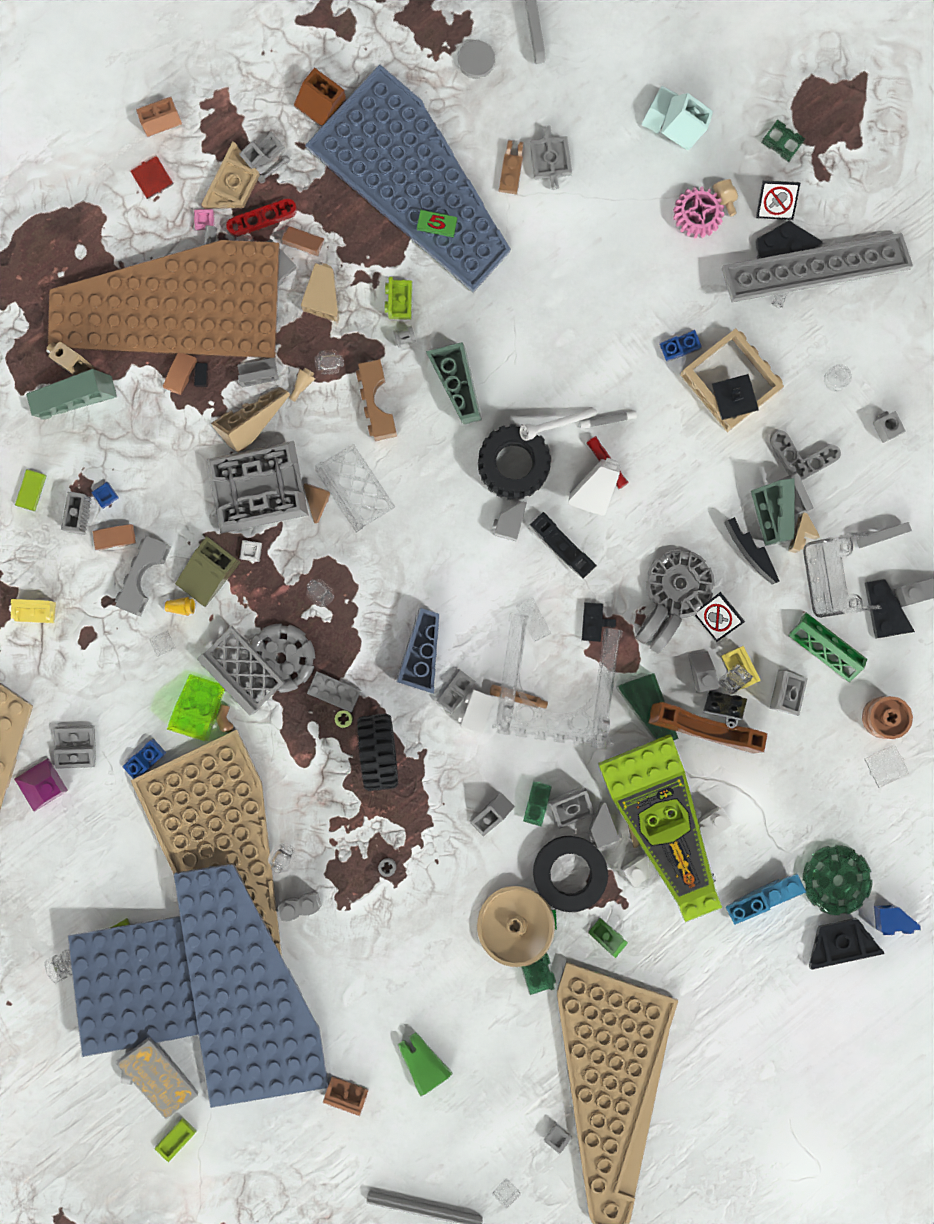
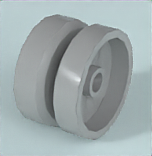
M658 604L652 613L648 615L635 638L644 644L654 636L650 642V649L657 654L667 645L682 622V619L676 614L670 615L664 621L668 609L661 604Z

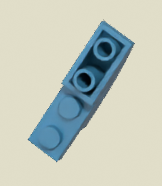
M798 873L782 880L777 879L742 896L727 905L726 909L734 925L769 911L773 906L806 893V890Z

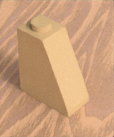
M315 263L301 302V308L304 312L339 322L334 271L328 264L321 263L319 265Z

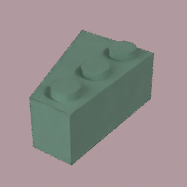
M795 478L779 480L751 490L765 546L794 539Z

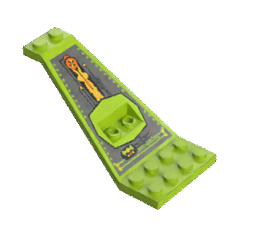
M670 734L599 762V768L612 800L677 902L684 921L688 922L722 908L715 889L685 770L672 736ZM673 810V813L669 815L668 812Z

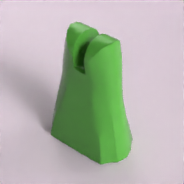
M415 1032L409 1036L411 1043L416 1049L415 1052H413L406 1040L400 1042L398 1047L419 1095L423 1096L446 1081L453 1073L430 1049L421 1036Z

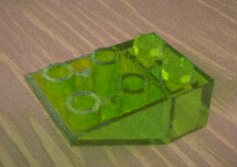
M189 674L172 712L167 730L201 741H209L225 689L220 683Z

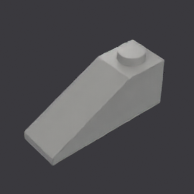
M934 578L894 589L900 606L904 607L933 599Z

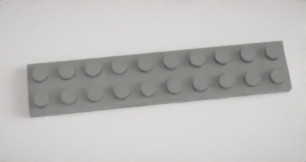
M898 233L723 265L722 272L731 302L733 303L911 270L913 264L903 234Z

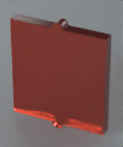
M157 156L146 162L143 161L140 166L130 171L147 200L158 193L162 194L163 190L174 184Z

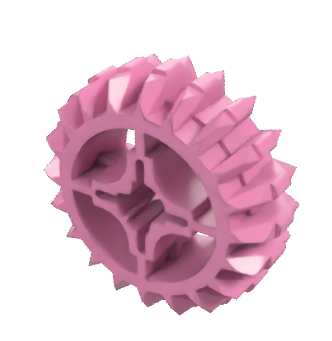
M703 186L700 187L699 191L696 187H693L692 192L687 189L685 194L679 196L680 200H676V207L673 209V212L676 214L673 218L678 220L676 227L682 226L681 232L688 231L687 237L693 233L694 239L697 238L698 234H700L701 238H704L706 234L710 236L713 231H717L718 225L722 223L721 218L724 217V212H722L724 205H719L722 200L721 198L716 199L717 192L712 195L710 194L711 190L708 189L705 192ZM693 201L692 208L685 211V205ZM713 214V219L704 224L705 217Z

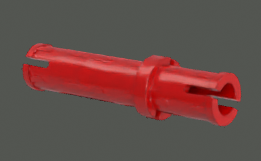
M596 436L586 443L599 461L601 459H611ZM621 471L616 482L618 489L623 488L629 483Z

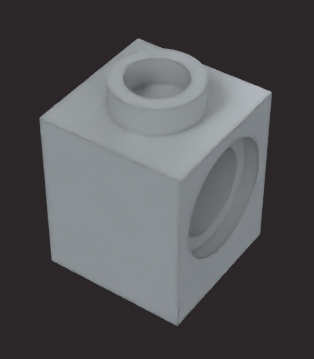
M886 411L878 415V420L873 422L882 443L906 432L896 411L890 414ZM885 422H889L891 424V429H888L885 426Z

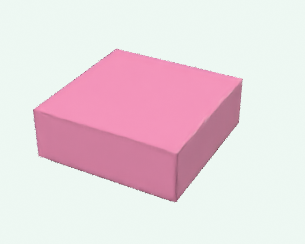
M213 209L194 210L195 230H206L205 226H214Z

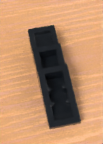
M735 517L724 522L734 543L754 569L772 585L780 582L765 546L757 549L750 532L742 534Z

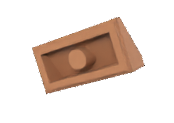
M291 226L288 227L282 237L284 245L315 256L319 255L324 242V238Z

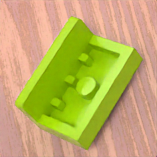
M389 277V283H385V294H388V301H385L384 305L385 313H388L389 319L411 320L412 280H393V277Z

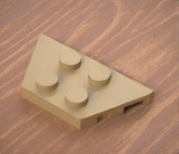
M232 142L201 204L204 209L244 208L260 176L257 169L250 168L240 156L241 150L235 142Z

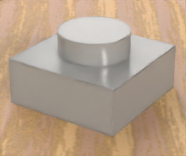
M555 1124L544 1138V1142L560 1154L570 1142L572 1136L558 1124Z

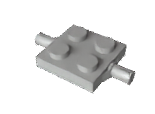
M547 125V128L546 126L543 127L544 137L542 139L530 141L535 180L550 179L551 189L554 190L556 188L557 190L559 189L558 178L572 175L567 136H552L551 126Z

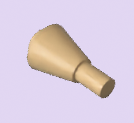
M307 368L299 369L294 385L295 388L289 399L295 402L300 393L315 380L313 377L315 373Z

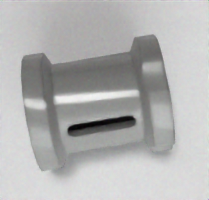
M412 326L402 331H393L398 347L411 341L413 343L416 342Z

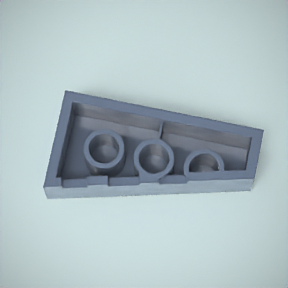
M419 608L395 682L434 694L439 628L438 613Z

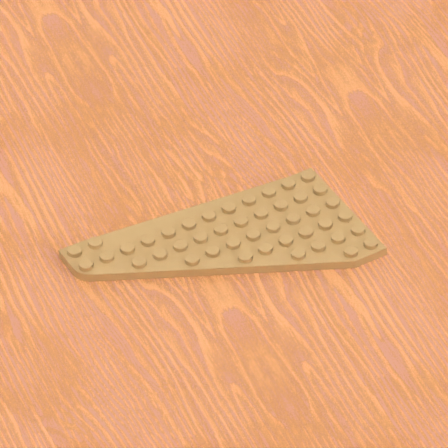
M566 962L557 989V999L588 1212L593 1224H630L668 1035L678 999Z

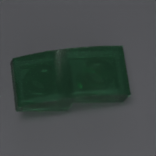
M533 781L523 822L542 827L552 786Z

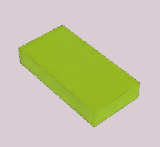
M26 469L15 506L35 512L46 475Z
M182 1118L154 1149L169 1162L193 1137L197 1130Z

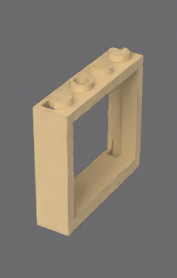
M736 328L687 366L680 374L727 432L751 413L737 416L735 419H721L715 396L694 372V369L729 341L733 340L772 387L769 392L757 400L758 408L784 387L782 379L778 375H774L770 370L771 367L768 362L760 358L757 349L754 346H750L746 341L744 333Z

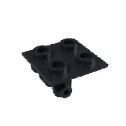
M709 691L703 712L727 717L726 725L729 728H734L738 725V720H743L747 698H742L739 695L723 694L719 691Z

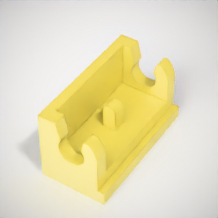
M11 599V619H14L16 622L54 623L56 602Z
M744 646L721 655L737 690L744 689L761 681Z

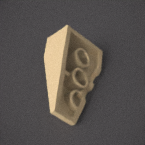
M278 387L260 396L255 403L243 404V409L235 413L232 410L212 422L211 425L230 448L236 452L243 451L257 438L290 396V393Z

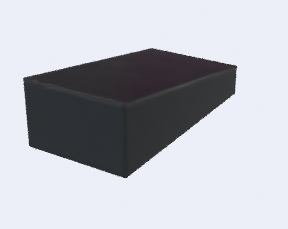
M196 363L194 386L207 387L208 363Z

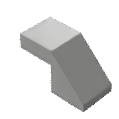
M270 132L258 145L252 141L239 154L250 168L253 169L272 161L285 147Z

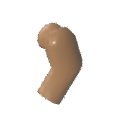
M224 704L220 705L216 722L222 732L229 733L233 730V724L227 719L230 706Z

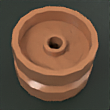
M882 696L874 698L866 704L863 709L862 721L864 727L871 735L883 739H896L904 736L912 726L913 715L911 708L902 699Z

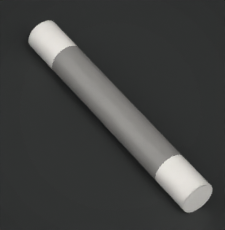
M636 411L580 421V428L637 418Z

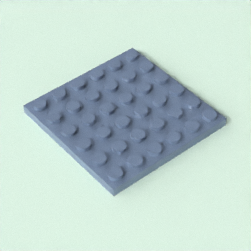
M180 916L68 935L82 1057L133 1048L148 1037L155 1043L199 1035Z

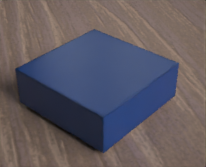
M109 482L104 483L91 492L103 509L119 499Z

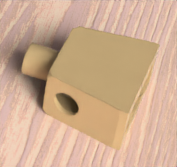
M62 342L57 344L50 343L47 347V352L50 353L49 358L73 376L95 369L81 355Z

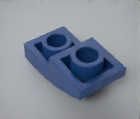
M695 330L659 343L666 362L702 349Z
M152 739L122 767L135 779L146 773L166 752L155 739Z

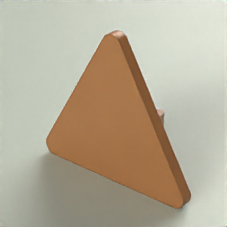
M305 483L304 490L314 523H319L324 508L329 502L330 492Z

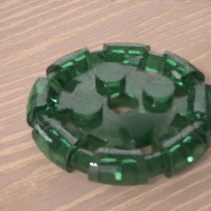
M844 845L826 846L816 851L812 855L813 858L810 862L806 863L802 875V881L805 882V894L814 906L817 905L820 911L829 915L839 916L841 913H846L847 915L857 911L863 906L864 900L869 898L873 885V880L870 878L871 869L865 858L855 853L854 849ZM832 855H837L838 860H832ZM850 859L854 861L852 866L848 864ZM819 862L824 865L820 871L815 868ZM857 874H862L863 880L857 881ZM837 875H841L843 878V882L839 886H836L833 882L834 877ZM812 880H817L819 886L813 887ZM857 890L859 894L856 898H854L853 895ZM824 895L829 897L825 902L821 900ZM844 899V905L839 906L838 900Z

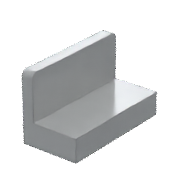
M274 358L238 365V380L242 387L279 380Z
M797 472L780 479L795 478L794 515L814 508Z

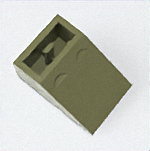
M206 536L193 553L175 584L206 607L241 562Z

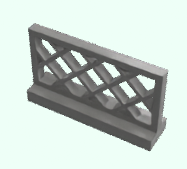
M233 626L197 659L249 715L256 713L285 683ZM231 633L237 638L236 646H227V637ZM216 648H223V659H217L212 652ZM227 648H236V659H227ZM240 649H247L250 652V660H240ZM227 662H236V673H230L227 670ZM240 662L250 663V673H240ZM253 663H260L263 666V674H253ZM240 676H250L249 687H243L240 684ZM253 676L263 677V687H253ZM266 677H273L278 684L274 688H266ZM253 690H263V699L260 702L253 698Z

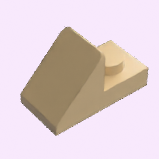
M804 512L798 515L794 529V539L791 540L788 551L797 553L804 548L806 543L804 537L814 540L820 538L810 517Z

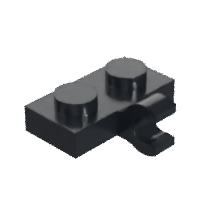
M584 602L581 641L601 642L602 627H616L615 619H602L603 604Z

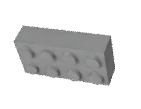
M316 672L307 694L353 712L362 690Z

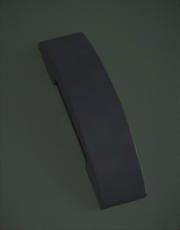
M544 512L530 524L532 529L553 552L582 579L597 567Z

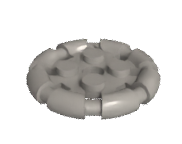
M682 549L668 551L660 559L657 558L648 570L647 574L649 577L648 581H646L648 596L656 604L655 607L661 604L667 608L668 616L676 614L680 618L694 616L701 606L703 607V604L709 601L714 594L712 589L715 586V580L711 568H708L701 556L692 551L683 552ZM681 559L687 560V566L681 565ZM667 562L672 565L668 570L664 566ZM697 567L702 571L700 575L695 571ZM656 576L662 577L661 583H656ZM678 578H682L686 582V586L683 589L676 586ZM700 584L705 585L704 591L699 590ZM661 592L667 597L663 601L658 595ZM695 598L697 603L692 605L689 600ZM674 602L681 603L680 608H674Z
M273 624L263 628V631L256 634L249 644L256 652H262L261 657L285 681L277 691L280 693L290 692L297 689L298 685L302 682L305 683L311 676L314 669L313 659H315V650L311 640L308 641L305 637L306 634L299 628L292 625ZM281 633L287 634V640L280 639ZM269 636L272 641L266 645L263 640ZM297 641H300L302 647L299 649L294 645ZM250 652L248 653V658H246V660H250ZM278 653L286 655V661L282 664L276 661ZM301 657L306 658L305 665L300 664ZM246 662L248 672L250 673V663ZM253 663V674H261L259 670L263 666L260 663ZM296 671L298 677L293 680L290 675ZM253 676L256 679V683L263 687V677ZM266 677V688H274L278 684L274 683L275 679L273 677Z

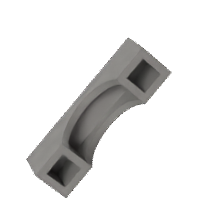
M149 536L141 540L138 547L140 551L131 562L132 569L123 580L124 587L122 592H119L115 599V602H117L116 607L137 616L142 615L148 602V598L144 595L141 588V578L144 572L153 565L164 564L171 549V546Z

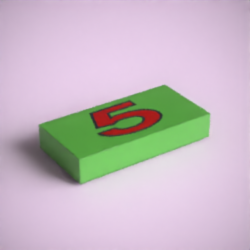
M420 210L417 230L454 238L457 217Z

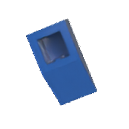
M895 905L874 906L876 930L882 932L883 935H895V932L902 931L903 934H913L914 930H921V926L901 908Z

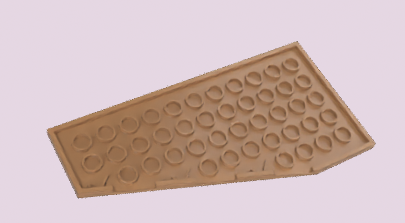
M220 240L50 289L48 345L50 343L57 344L62 342L71 349L167 354L185 353L188 355L276 359L280 244L275 242Z

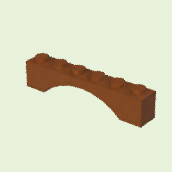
M664 702L652 705L649 719L650 724L755 754L765 751L768 733L740 726L729 728L725 723L697 716L680 707Z

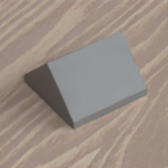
M779 671L770 709L799 716L807 678L788 671Z
M584 786L548 800L559 829L595 814L587 789Z

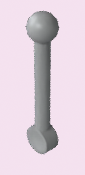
M283 156L282 160L264 175H260L258 178L259 183H264L269 175L284 163H288L290 161L289 156Z

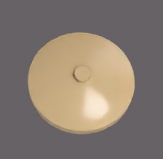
M510 886L497 890L484 902L478 915L477 932L482 947L492 959L506 966L521 967L538 961L548 951L554 938L555 921L550 906L540 894L526 887Z

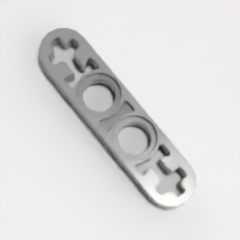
M525 0L535 64L545 63V50L537 1Z

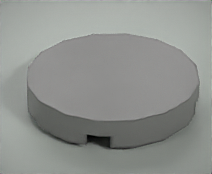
M473 40L464 44L458 55L460 69L466 76L474 79L487 76L493 70L495 64V54L492 47L480 40Z

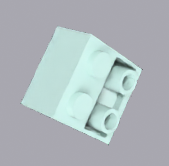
M688 93L672 97L661 133L686 150H689L708 129L713 111Z

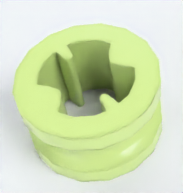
M343 710L335 715L337 726L345 728L351 725L353 718L350 712ZM343 713L347 714L346 717H349V721H346L345 725L341 724L342 721L339 722L338 720L339 717H342Z

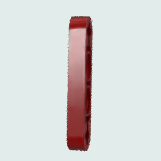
M283 199L230 218L226 223V228L231 236L239 237L294 217L297 213V207L292 199ZM286 205H289V207H291L290 212H287V210H285ZM277 208H280L282 215L279 216ZM270 210L276 213L273 219H268L265 216ZM249 218H258L257 224H248ZM233 224L238 226L237 231H234Z

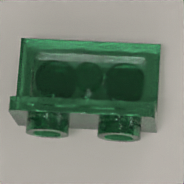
M547 952L538 961L530 965L521 966L529 995L547 989H555L554 983H556L554 973L549 970L548 964H550V959Z

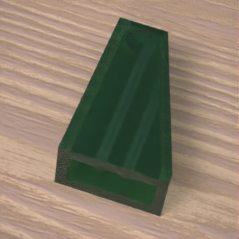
M655 673L616 686L617 691L654 740L669 734L672 736L673 741L679 739L676 731L649 723L652 705L660 702L665 703Z

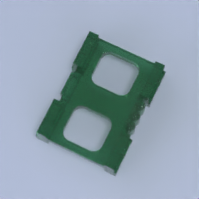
M777 119L761 143L769 149L772 147L775 152L781 153L780 157L790 162L805 141V138L797 132L794 134L791 129L786 128L787 125ZM773 129H778L782 132L783 135L779 141H775L769 136ZM789 139L798 144L793 152L785 148V144Z

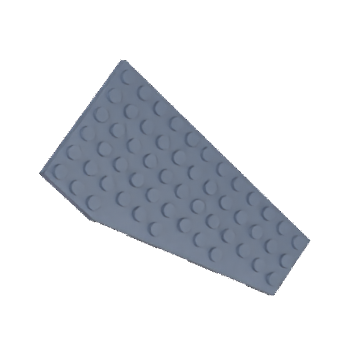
M378 65L305 145L306 149L473 293L511 252L509 245L484 207V203L472 183L463 172L447 141L426 110L423 101L382 65ZM420 210L457 217L454 238L418 231L417 224Z
M235 864L174 873L210 1108L328 1088L320 1027L312 1016L289 968H287L274 943L269 929L253 903Z

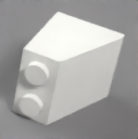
M610 458L606 460L601 459L570 492L568 505L605 516L620 474V465L617 464V461Z

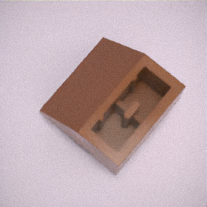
M314 67L303 81L294 107L322 127L346 101L345 91Z

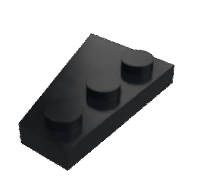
M886 579L864 583L875 639L915 632Z

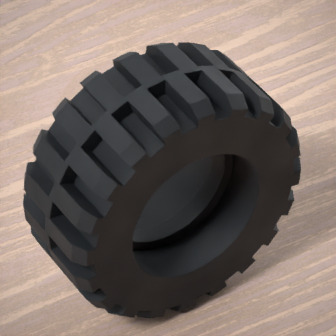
M510 424L509 427L503 425L499 427V430H493L489 437L485 438L479 450L478 471L483 484L487 485L490 492H495L501 498L502 496L507 497V500H513V498L520 500L524 499L525 496L530 497L543 486L550 471L551 455L549 454V446L545 444V439L542 435H536L533 439L525 441L520 435V427L516 426V424ZM519 446L528 451L532 458V468L525 477L510 479L499 472L496 459L503 448Z
M391 715L361 716L357 719V735L364 789L376 791L396 788L398 786V770Z

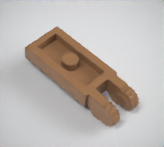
M508 140L506 154H504L499 192L517 195L524 142H519L518 155H510L513 143L512 140Z

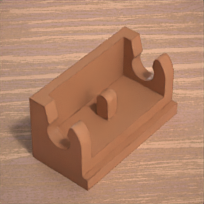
M172 97L136 109L147 137L182 124Z
M332 1076L322 1103L360 1116L369 1089Z

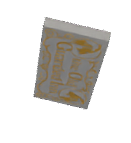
M150 1037L117 1060L118 1067L165 1119L198 1096V1091Z

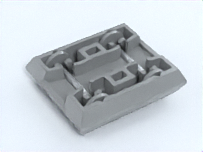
M294 441L207 459L221 534L308 516ZM264 458V460L268 461V463H262L260 460H254ZM250 461L249 463L242 464V468H239L242 462ZM274 510L272 513L264 514V512ZM257 513L260 514V515H258V516H253V517L250 516V515H252V514H257Z

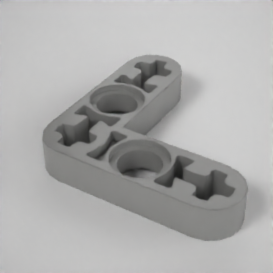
M776 431L770 438V443L788 475L796 472V468L803 471L800 476L801 481L834 463L841 456V451L837 446L829 445L803 460L785 431ZM777 435L778 437H783L784 440L782 441V444L781 442L777 443L775 441L777 439ZM783 446H789L785 448L783 451L780 450ZM786 451L793 453L794 459L792 461L785 459L784 453ZM829 451L835 452L833 457L831 456L824 460L823 456L827 455ZM812 458L818 459L820 463L818 468H813L810 465ZM796 461L798 462L795 466H792V467L789 466V465L793 464V463L796 462Z

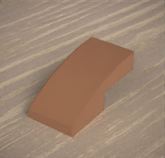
M178 353L170 367L163 388L181 395L189 382V375L197 363V358L185 353Z
M132 524L92 531L95 550L123 547L136 543Z

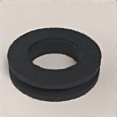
M561 836L548 842L539 851L533 866V879L538 893L546 900L548 905L563 912H579L593 906L603 895L608 882V868L602 853L591 842L577 836ZM565 854L581 856L586 860L590 868V877L587 885L576 893L559 891L551 881L553 863Z

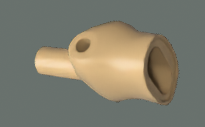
M731 179L714 184L713 189L715 193L717 192L716 199L721 198L722 200L719 205H726L730 217L736 215L737 212L733 202L738 199L736 188L732 185Z

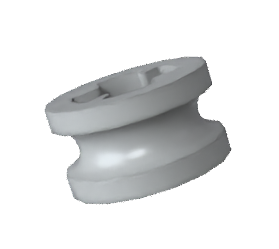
M390 858L383 859L378 866L380 874L385 877L393 875L396 870L395 861ZM385 862H389V865L391 864L393 867L388 873L382 869Z

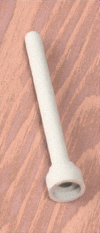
M590 409L536 426L526 424L520 427V435L523 440L527 441L533 439L537 433L593 417L597 414L596 409Z

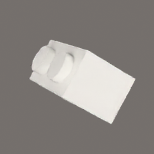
M473 690L472 693L468 692L465 701L468 704L466 712L462 710L458 720L462 722L461 727L483 734L495 697Z

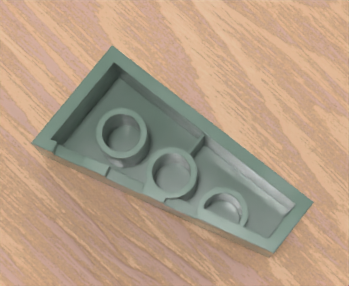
M463 342L426 351L463 425L481 421L482 418L470 365Z
M91 369L27 393L26 396L32 416L44 420L51 418L52 415L116 398L117 394L111 375Z

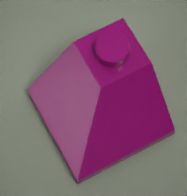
M49 758L14 779L34 812L68 791Z

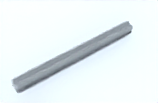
M371 1191L367 1195V1204L456 1224H482L483 1222L482 1216Z

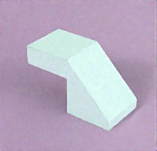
M661 86L642 125L659 133L665 121L671 99L678 96V94Z

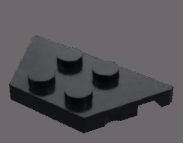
M788 220L757 238V259L820 247L823 242Z
M857 918L820 925L817 928L809 969L813 970L883 955L884 951Z

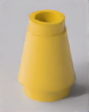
M189 597L166 601L165 611L189 616L195 612V601Z

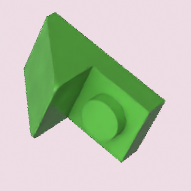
M599 918L588 932L615 958L628 944L622 935L602 918Z

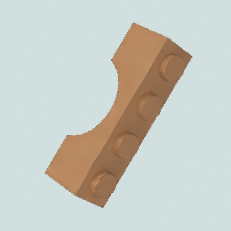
M381 360L358 364L359 370L356 371L358 382L362 381L363 385L360 393L362 400H366L367 403L364 411L366 418H370L371 425H368L370 437L374 436L375 441L397 437L393 415L381 411L374 402L377 389L385 383Z

